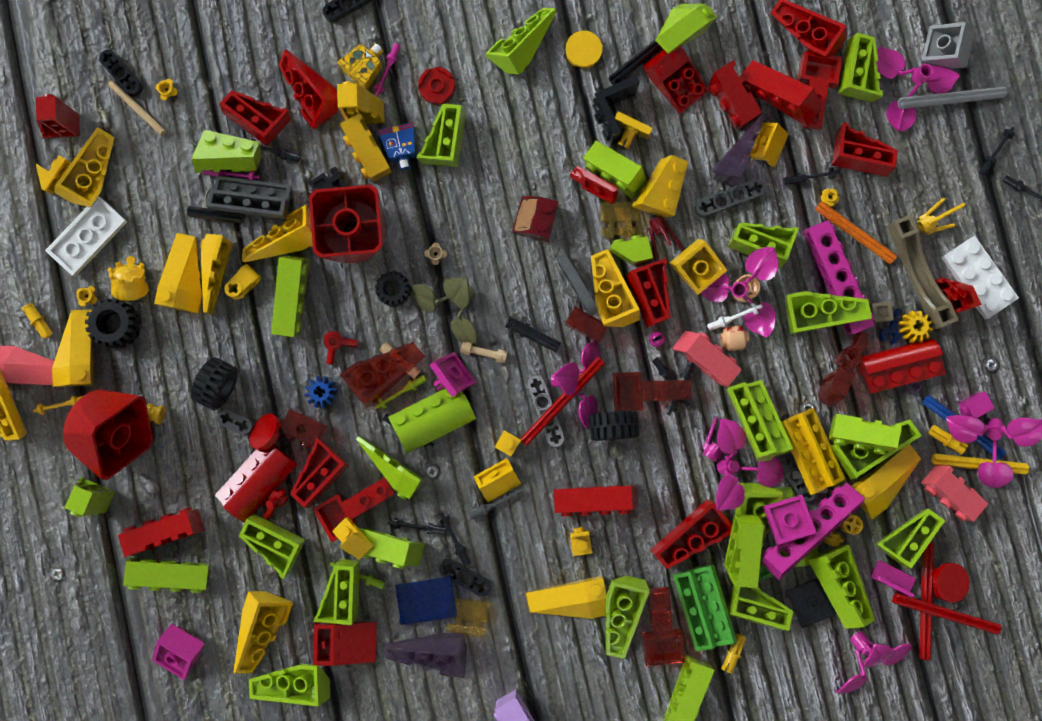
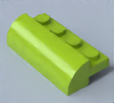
M762 380L749 384L744 382L727 388V393L758 462L772 460L775 456L793 450Z
M445 388L388 418L406 454L475 420V415L463 392L452 397Z

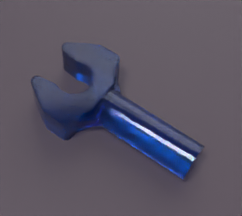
M895 309L893 314L894 320L891 321L888 328H883L880 331L881 341L886 340L888 333L892 335L891 345L900 340L901 334L897 331V327L903 310Z

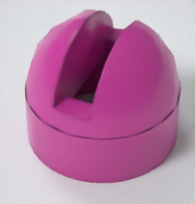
M653 332L649 337V343L653 347H660L665 341L664 335L661 332ZM658 336L662 337V339L657 340L656 342H653L652 340Z

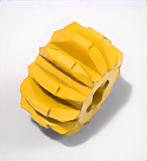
M910 311L908 315H903L904 321L898 323L903 327L899 332L905 333L903 339L909 338L910 343L915 341L923 342V338L928 339L930 337L928 333L933 331L929 327L933 321H927L929 315L922 316V311H917L916 313Z

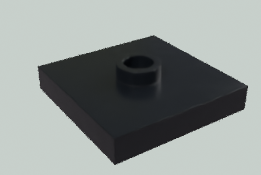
M818 578L786 590L801 628L837 614Z

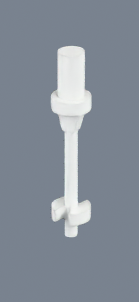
M752 303V308L731 317L721 316L719 320L707 324L709 331L720 327L725 328L732 320L748 313L759 314L758 309L763 308L762 304L757 306L755 303Z

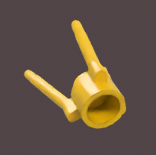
M942 198L925 214L919 217L917 221L919 230L923 234L927 233L930 235L934 232L955 227L954 223L940 227L936 226L939 220L965 207L966 203H962L937 217L929 216L946 200V198Z

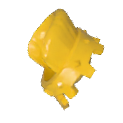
M131 255L126 258L127 264L122 265L119 261L115 263L116 268L112 269L109 267L107 269L111 280V295L120 301L138 300L149 291V285L145 281L144 264L139 263V265H136V258Z

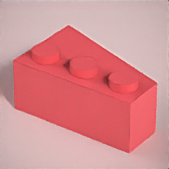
M685 331L672 349L676 352H682L688 357L687 361L695 363L701 368L703 373L716 383L729 387L742 370L737 365L738 362L731 356L727 357L723 353L724 349L717 344L713 345L710 342V337L703 332L699 334Z
M935 465L921 482L926 487L925 491L941 499L940 503L948 509H953L956 512L955 516L960 520L974 522L988 503L973 488L967 487L962 477L957 478L952 473L954 469L951 466Z

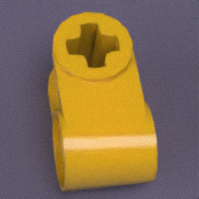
M245 264L226 283L225 293L234 300H241L261 281L262 277L251 266ZM234 287L237 288V293L232 290Z

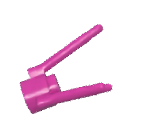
M717 417L714 418L706 442L702 447L705 449L702 454L714 462L717 459L720 460L724 454L718 444L712 442L710 445L718 421Z

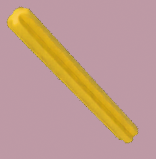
M935 453L932 454L931 458L933 465L977 470L981 463H992L993 461L991 459ZM996 461V463L1008 464L1014 474L1026 475L1029 473L1030 467L1026 463Z

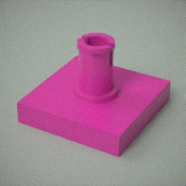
M455 352L429 365L439 378L434 382V386L436 387L438 384H441L436 389L441 391L446 388L452 397L476 383Z
M803 495L763 507L777 545L817 533Z

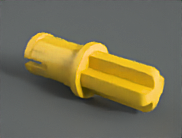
M33 303L25 305L22 311L31 321L30 325L35 327L43 339L51 337L53 332L45 322V317L40 315Z
M933 425L928 431V434L943 443L944 447L948 446L960 455L968 447L967 443L955 440L951 434L936 425Z
M738 633L735 635L737 642L731 644L730 649H727L726 652L728 654L721 667L722 670H727L730 674H733L738 659L742 657L740 654L747 640L745 636Z

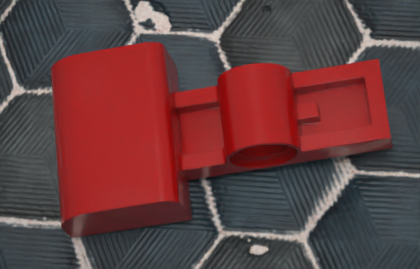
M809 51L803 53L797 80L814 88L821 110L808 127L803 124L801 127L815 130L822 129L828 88L835 89L839 83L842 57L832 55L824 58Z
M384 477L345 501L340 493L314 507L313 511L330 541L334 542L338 540V537L332 531L346 517H349L359 527L355 517L391 497L395 492Z

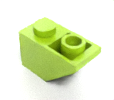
M636 235L631 237L632 240L624 241V239L614 240L613 244H610V252L632 266L651 262L653 259L648 236Z

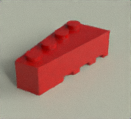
M752 60L741 74L745 80L742 84L748 93H753L806 127L809 126L821 110L813 87Z
M630 484L629 486L613 485L607 487L554 489L555 513H561V516H573L572 512H580V516L592 515L593 511H599V515L611 514V511L618 510L619 514H629L630 510L638 508L637 484Z
M191 507L179 510V514L173 515L170 513L161 516L159 521L155 522L152 519L143 522L141 527L136 528L134 525L123 529L124 533L118 534L124 557L204 532L205 529L199 509L192 510Z

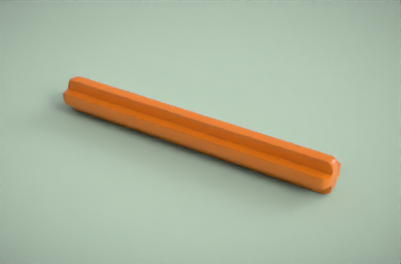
M821 201L817 205L815 210L883 260L889 264L896 260L897 255L826 203Z

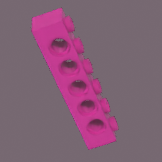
M827 220L807 228L803 233L829 294L844 297L846 290L851 293V297L866 299L858 288V279L851 272L850 261L845 258L843 253L844 247L835 235V226ZM822 239H826L828 241V247L822 244ZM830 256L835 257L836 264L830 262ZM837 273L843 275V282L837 279ZM871 313L872 319L843 324L847 335L850 336L875 326L873 314Z
M848 483L842 487L840 485L832 491V496L829 499L825 497L818 504V509L809 511L817 531L816 534L800 538L799 540L803 543L801 545L796 544L793 540L776 545L774 548L770 546L763 553L762 564L778 580H781L862 506L865 498ZM835 503H840L843 507H838ZM821 515H827L830 519L826 520ZM779 552H786L789 557H783Z

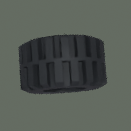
M107 298L104 301L96 302L97 306L92 305L90 307L92 311L86 314L89 318L85 320V324L88 325L85 329L86 332L90 333L88 336L94 339L95 343L118 349V347H126V344H132V338L137 339L138 335L136 332L141 330V327H138V324H141V319L137 318L140 315L134 311L135 308L117 299L112 298L111 300ZM118 313L121 319L120 327L115 333L109 334L106 329V322L111 315Z
M217 357L208 360L194 379L191 388V399L211 410L219 409L228 400L236 385L238 377L237 367Z
M634 410L601 412L589 416L590 436L593 441L628 439L640 436L638 413Z

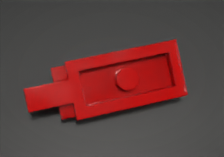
M578 166L570 173V178L581 183V188L610 204H614L617 201L618 187Z

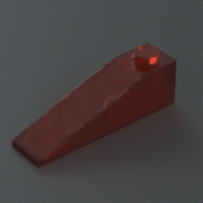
M414 342L392 349L390 352L375 355L373 358L365 361L356 362L342 372L340 376L367 409L420 363L425 356Z

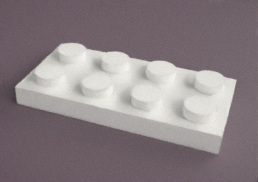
M98 196L93 205L86 207L45 251L66 271L76 277L127 221L105 200Z
M975 235L941 257L958 282L974 286L981 305L976 308L985 320L1019 298Z

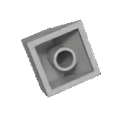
M967 22L930 26L921 61L948 69L966 68L975 35L974 30Z

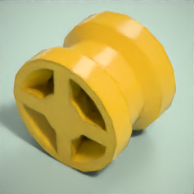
M148 403L147 410L150 422L153 421L155 424L161 425L166 415L165 406L156 407L154 404Z
M851 515L840 525V529L843 532L853 535L861 532L863 528L862 520L856 515Z

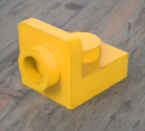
M585 527L573 528V532H569L573 556L592 554L590 531L585 530Z

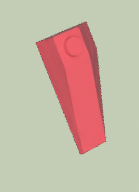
M0 346V368L7 384L53 386L52 367L54 360L17 346Z

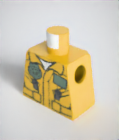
M376 43L370 50L360 44L337 63L340 69L354 82L368 90L383 67L378 57L384 51Z

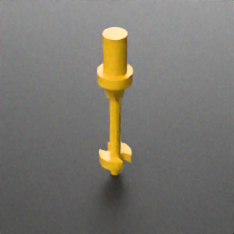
M72 396L71 400L50 406H44L42 403L37 404V408L33 409V412L44 415L46 410L73 406L81 397Z

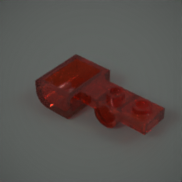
M864 331L858 333L854 337L851 346L846 347L836 355V363L840 367L824 377L818 391V398L823 404L832 407L845 399L855 376L854 369L861 363L862 358L860 355L869 344V341H867L868 333ZM845 354L850 357V361L845 358Z
M642 372L612 373L614 411H643V401L692 399L691 380L642 382Z
M669 587L649 589V612L652 632L642 633L645 665L647 667L685 663L681 629H673L670 589Z

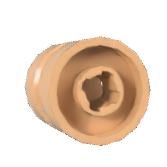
M743 275L739 277L734 283L742 281L744 282L752 275ZM756 277L748 283L750 292L747 296L751 300L760 291V282ZM731 292V296L735 301L740 303L748 302L743 297H735Z

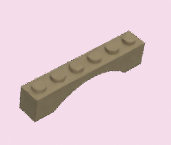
M910 214L887 225V230L925 315H929L928 321H933L930 325L931 328L935 330L958 321L959 319L951 302L940 290L928 268L922 251L919 230L912 215Z

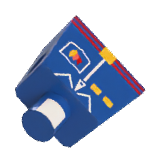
M413 122L378 130L390 162H398L400 170L410 169L409 159L417 156Z

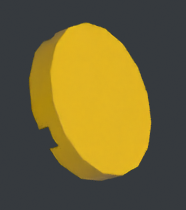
M590 31L575 32L566 43L565 54L567 60L573 66L581 67L582 69L593 67L598 63L602 55L601 40Z

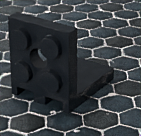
M637 75L594 94L596 97L593 99L594 104L592 105L596 113L594 117L597 124H601L603 128L602 135L605 141H609L610 145L618 143L621 131L609 106L636 95L640 83Z

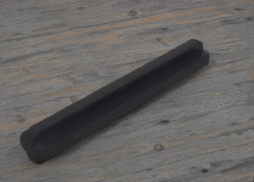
M654 40L612 73L608 80L612 85L619 83L662 47Z

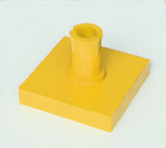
M617 112L615 120L618 126L625 128L618 145L622 147L625 140H627L624 148L629 149L635 134L647 140L649 139L652 127L621 112Z

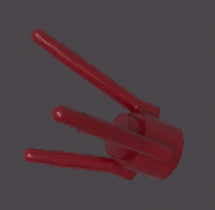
M663 216L649 221L651 227L648 228L651 237L655 261H658L654 233L657 236L663 234L667 244L671 246L672 243L666 233L668 231L681 251L685 250Z

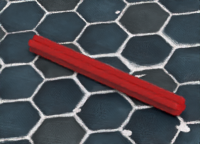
M597 357L578 377L576 391L572 395H565L563 393L520 438L521 442L528 446L605 365V362Z
M932 542L928 544L922 553L921 601L933 604V578L931 573L934 569L935 544ZM920 611L919 658L931 660L933 615Z
M898 593L893 595L892 602L894 604L997 635L1001 633L1002 626L1000 624Z

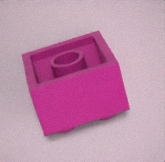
M171 623L157 640L152 661L185 681L202 654L205 644L198 637L191 636L183 628Z

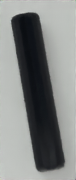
M188 206L187 215L189 217L240 224L243 223L244 215L240 213L209 210L208 208Z

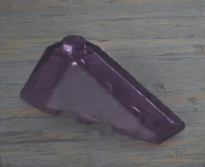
M762 113L726 153L720 163L716 162L712 170L715 173L713 180L732 188L738 183L749 160V154L755 144L754 139L759 134L766 116Z
M440 633L383 644L386 659L406 665L415 663L427 671L429 668L440 671L439 674L444 676L465 678L467 645L464 634Z

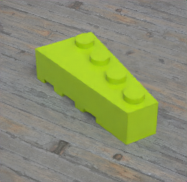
M907 420L898 423L902 424L898 448L888 453L886 452L885 455L874 453V449L853 448L854 445L847 443L845 446L834 444L831 446L832 450L850 479H855L922 436L912 421Z
M130 557L125 564L123 586H128V589L131 590L149 587V590L152 591L169 588V591L172 592L190 589L192 593H201L202 590L207 588L209 564L181 562V564H177L176 561L171 560L157 563V560L148 558L137 562L136 557Z
M689 655L685 656L663 721H694L698 717L701 703L715 671L708 662Z

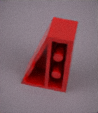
M45 94L43 97H36V121L42 133V138L80 136L79 114L55 95Z
M843 122L836 133L832 166L888 177L896 168L898 150L878 139L873 140L867 137L863 131L860 130L858 132L849 127L848 123Z
M666 258L631 270L626 275L646 328L660 324L670 318Z

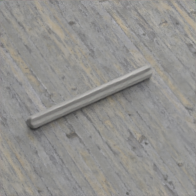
M1006 87L901 97L897 104L898 108L905 109L1000 99L1007 96L1008 93Z

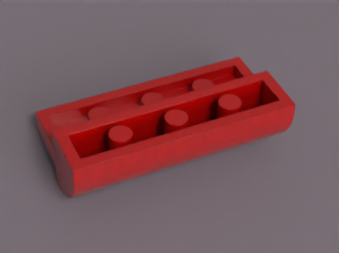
M932 338L923 340V342H915L856 358L860 374L864 376L869 394L946 374L940 355H943L939 344Z
M275 443L267 450H255L215 496L222 502L224 509L245 523L246 519L256 512L298 464Z

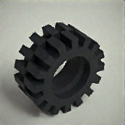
M387 271L386 274L380 275L381 278H378L377 284H375V292L384 304L397 307V305H402L404 301L408 300L407 298L411 294V286L402 273ZM390 282H397L400 285V292L395 296H390L386 292V286Z

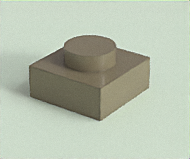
M891 301L870 304L874 323L894 320Z

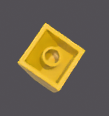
M697 239L669 262L680 278L697 295L727 271L707 242L701 239Z

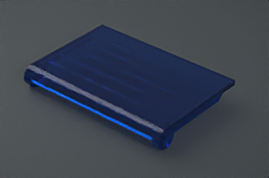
M451 576L395 585L400 625L457 617Z

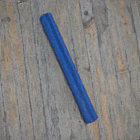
M927 395L922 401L923 405L945 421L947 416L956 415L930 395ZM978 435L974 442L993 455V441L985 435ZM997 445V459H1002L1006 451Z

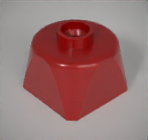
M373 185L316 189L309 195L313 252L318 257L341 263H359L372 258L381 249L386 239V225L378 190ZM348 223H357L352 231L344 232V228Z
M104 389L87 393L73 405L66 417L63 427V440L66 448L101 479L109 480L147 451L153 443L145 397Z

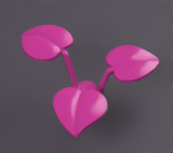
M881 46L877 49V70L882 77L893 79L897 74L901 76L913 73L912 81L916 85L907 97L913 96L918 87L924 83H928V89L934 94L948 93L960 77V74L948 68L931 66L929 64H922L918 69L913 67L910 70L902 71L905 68V59L899 52ZM894 101L888 105L886 117L896 130L902 132L914 124L917 112L915 108L900 109L898 108L897 101Z
M764 247L748 256L745 262V269L752 273V276L744 282H736L732 286H728L729 278L724 273L700 294L710 301L721 302L728 297L727 289H729L735 297H743L750 304L755 303L747 296L750 292L748 283L755 276L759 280L766 281L776 275L779 266L776 249L774 247ZM762 302L760 304H762L763 308L758 309L759 314L755 315L751 312L744 315V323L750 331L764 337H769L776 324V313L769 303Z
M595 342L588 343L583 348L581 353L583 368L579 370L576 363L570 362L562 366L557 372H554L551 376L552 386L561 388L565 395H572L577 389L579 373H583L597 357L600 358L597 344ZM578 392L576 395L583 399L579 403V417L583 426L588 429L590 428L589 416L598 412L597 400L594 396L589 395L586 397Z
M954 415L947 416L946 418L950 434L959 442H973L977 439L978 435L983 436L986 431L987 436L993 440L992 463L983 462L978 467L979 479L983 484L991 488H1000L1008 484L1013 478V470L1008 464L996 463L997 440L1002 438L1004 433L1009 439H1014L1015 443L1022 447L1033 446L1042 438V419L1017 418L1012 420L1006 429L1003 421L998 418L990 419L987 425H984L980 419L972 416Z
M720 419L717 443L721 451L730 455L725 456V459H721L717 463L718 472L724 475L719 482L716 494V510L719 511L738 508L744 501V488L741 484H738L739 479L732 475L736 474L739 470L759 471L757 480L761 485L767 487L778 485L784 477L783 467L776 456L772 460L758 462L759 468L740 467L735 459H731L738 453L737 449L744 448L746 444L745 432L736 422Z
M863 631L854 634L850 640L856 648L854 652L857 655L861 672L850 678L839 690L835 691L836 694L850 693L859 689L868 680L864 667L871 668L880 662L886 666L896 664L908 654L912 645L902 644L893 649L886 645L873 644ZM860 654H863V656L869 655L864 661V663L862 662Z

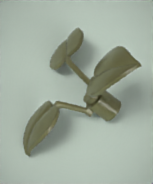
M468 277L446 279L443 283V288L447 296L440 299H435L434 291L426 285L416 284L411 287L412 296L416 304L426 312L434 311L436 309L435 303L451 299L452 302L461 308L457 315V320L451 321V330L454 336L460 342H471L472 346L478 345V335L474 324L466 318L461 319V315L465 308L468 307L469 301L475 297V291L469 285Z

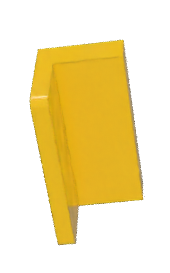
M762 122L749 157L754 160H765L771 167H776L787 140L788 132L778 123Z
M508 458L473 476L487 502L521 485Z

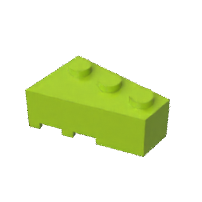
M442 104L432 125L433 128L429 136L426 137L421 152L416 157L422 164L449 167L459 166L466 112L461 105Z
M204 130L191 160L195 173H201L204 170L220 172V170L232 169V172L257 171L262 159L260 142Z
M836 414L832 419L829 439L834 440V444L845 446L846 443L852 444L855 449L866 450V448L874 449V453L885 455L886 452L888 453L898 448L902 424L895 423L893 427L884 425L882 421L878 420L870 422L859 417Z
M924 509L876 542L874 546L906 569H912L945 520L930 509Z
M256 514L246 519L239 534V537L255 553H259L266 560V563L279 573L282 579L290 574L306 539Z
M341 559L334 565L325 594L313 622L352 625L357 620L360 581L359 560Z
M732 586L727 608L729 616L780 631L790 630L793 616L791 609L761 591L760 588Z

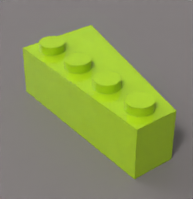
M291 255L279 257L271 334L295 337L301 333V315L304 311V297L311 258Z
M849 545L830 547L808 559L845 629L866 627L875 621Z

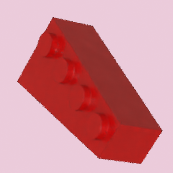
M706 499L649 551L661 565L669 569L688 559L689 556L705 550L706 547L724 540L723 538L731 534L732 524L721 511L716 510V505L712 501Z

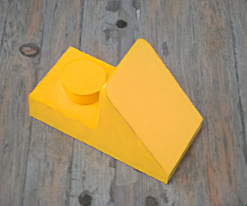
M59 155L52 162L49 171L36 164L41 189L53 195L56 183L71 162Z
M346 517L332 531L342 542L340 548L359 560L374 547L349 517Z

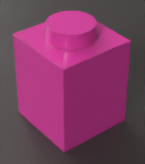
M986 391L977 392L958 402L959 411L964 416L978 418L995 409Z

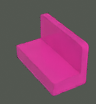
M878 560L870 578L913 598L915 594L910 591L916 578Z

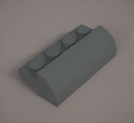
M216 176L214 188L210 189L207 208L216 211L286 219L290 212L289 202L292 186Z

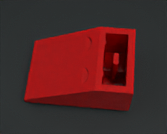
M682 46L669 54L662 50L643 66L652 83L679 114L709 91Z
M321 622L314 624L313 665L335 666L376 662L377 622H354L352 625Z

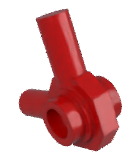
M336 331L327 332L324 335L323 342L328 349L326 364H334L335 351L340 347L357 348L358 340L343 338Z
M275 489L269 496L270 500L266 502L268 509L263 515L265 519L270 520L277 507L285 505L288 500L286 490L281 489L278 491Z

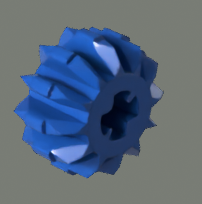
M317 376L316 382L312 379L309 380L312 385L311 387L305 386V389L310 390V392L304 395L305 397H311L308 403L312 404L314 402L315 408H318L321 404V407L324 409L326 408V402L329 405H333V402L330 400L331 398L337 399V396L333 395L332 392H337L338 388H331L335 382H328L329 378L326 376L323 380L320 376ZM320 388L325 390V394L322 393L323 397L317 394Z

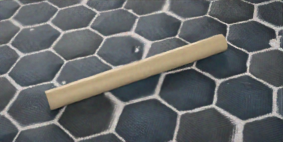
M114 80L109 81L108 86L160 136L166 133V130Z

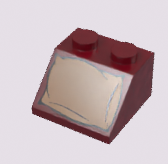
M522 196L512 233L549 242L559 201L543 197Z

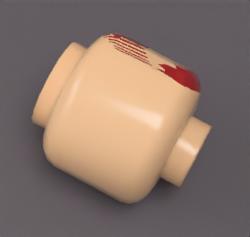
M740 325L726 327L720 333L721 346L729 352L745 349L746 343L750 341L748 331H744Z

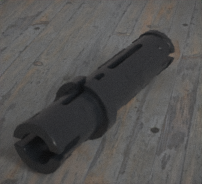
M510 316L509 322L505 326L506 328L519 333L522 338L525 336L554 353L557 352V347L560 346L561 342L529 326L530 324H524Z

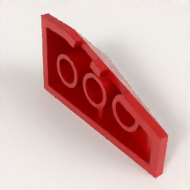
M779 0L771 11V15L809 51L824 58L836 54L847 39V25L788 0Z
M284 50L279 67L287 84L291 85L295 92L293 97L295 101H299L302 107L300 110L302 116L312 129H316L337 113L339 109L337 90L290 51Z
M942 277L935 280L940 290L951 302L955 313L981 305L974 286Z

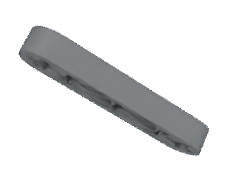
M536 375L528 380V389L540 418L551 407L552 401L543 378ZM534 379L537 382L541 381L542 384L539 385L540 391L545 390V393L539 394L536 397L533 395V393H537L536 388L531 387ZM538 398H547L548 405L545 408L539 407L537 405ZM556 415L554 417V424L543 429L546 440L552 447H559L564 441V435ZM558 427V430H554L556 435L561 436L558 444L550 441L552 433L551 431L547 433L546 429Z

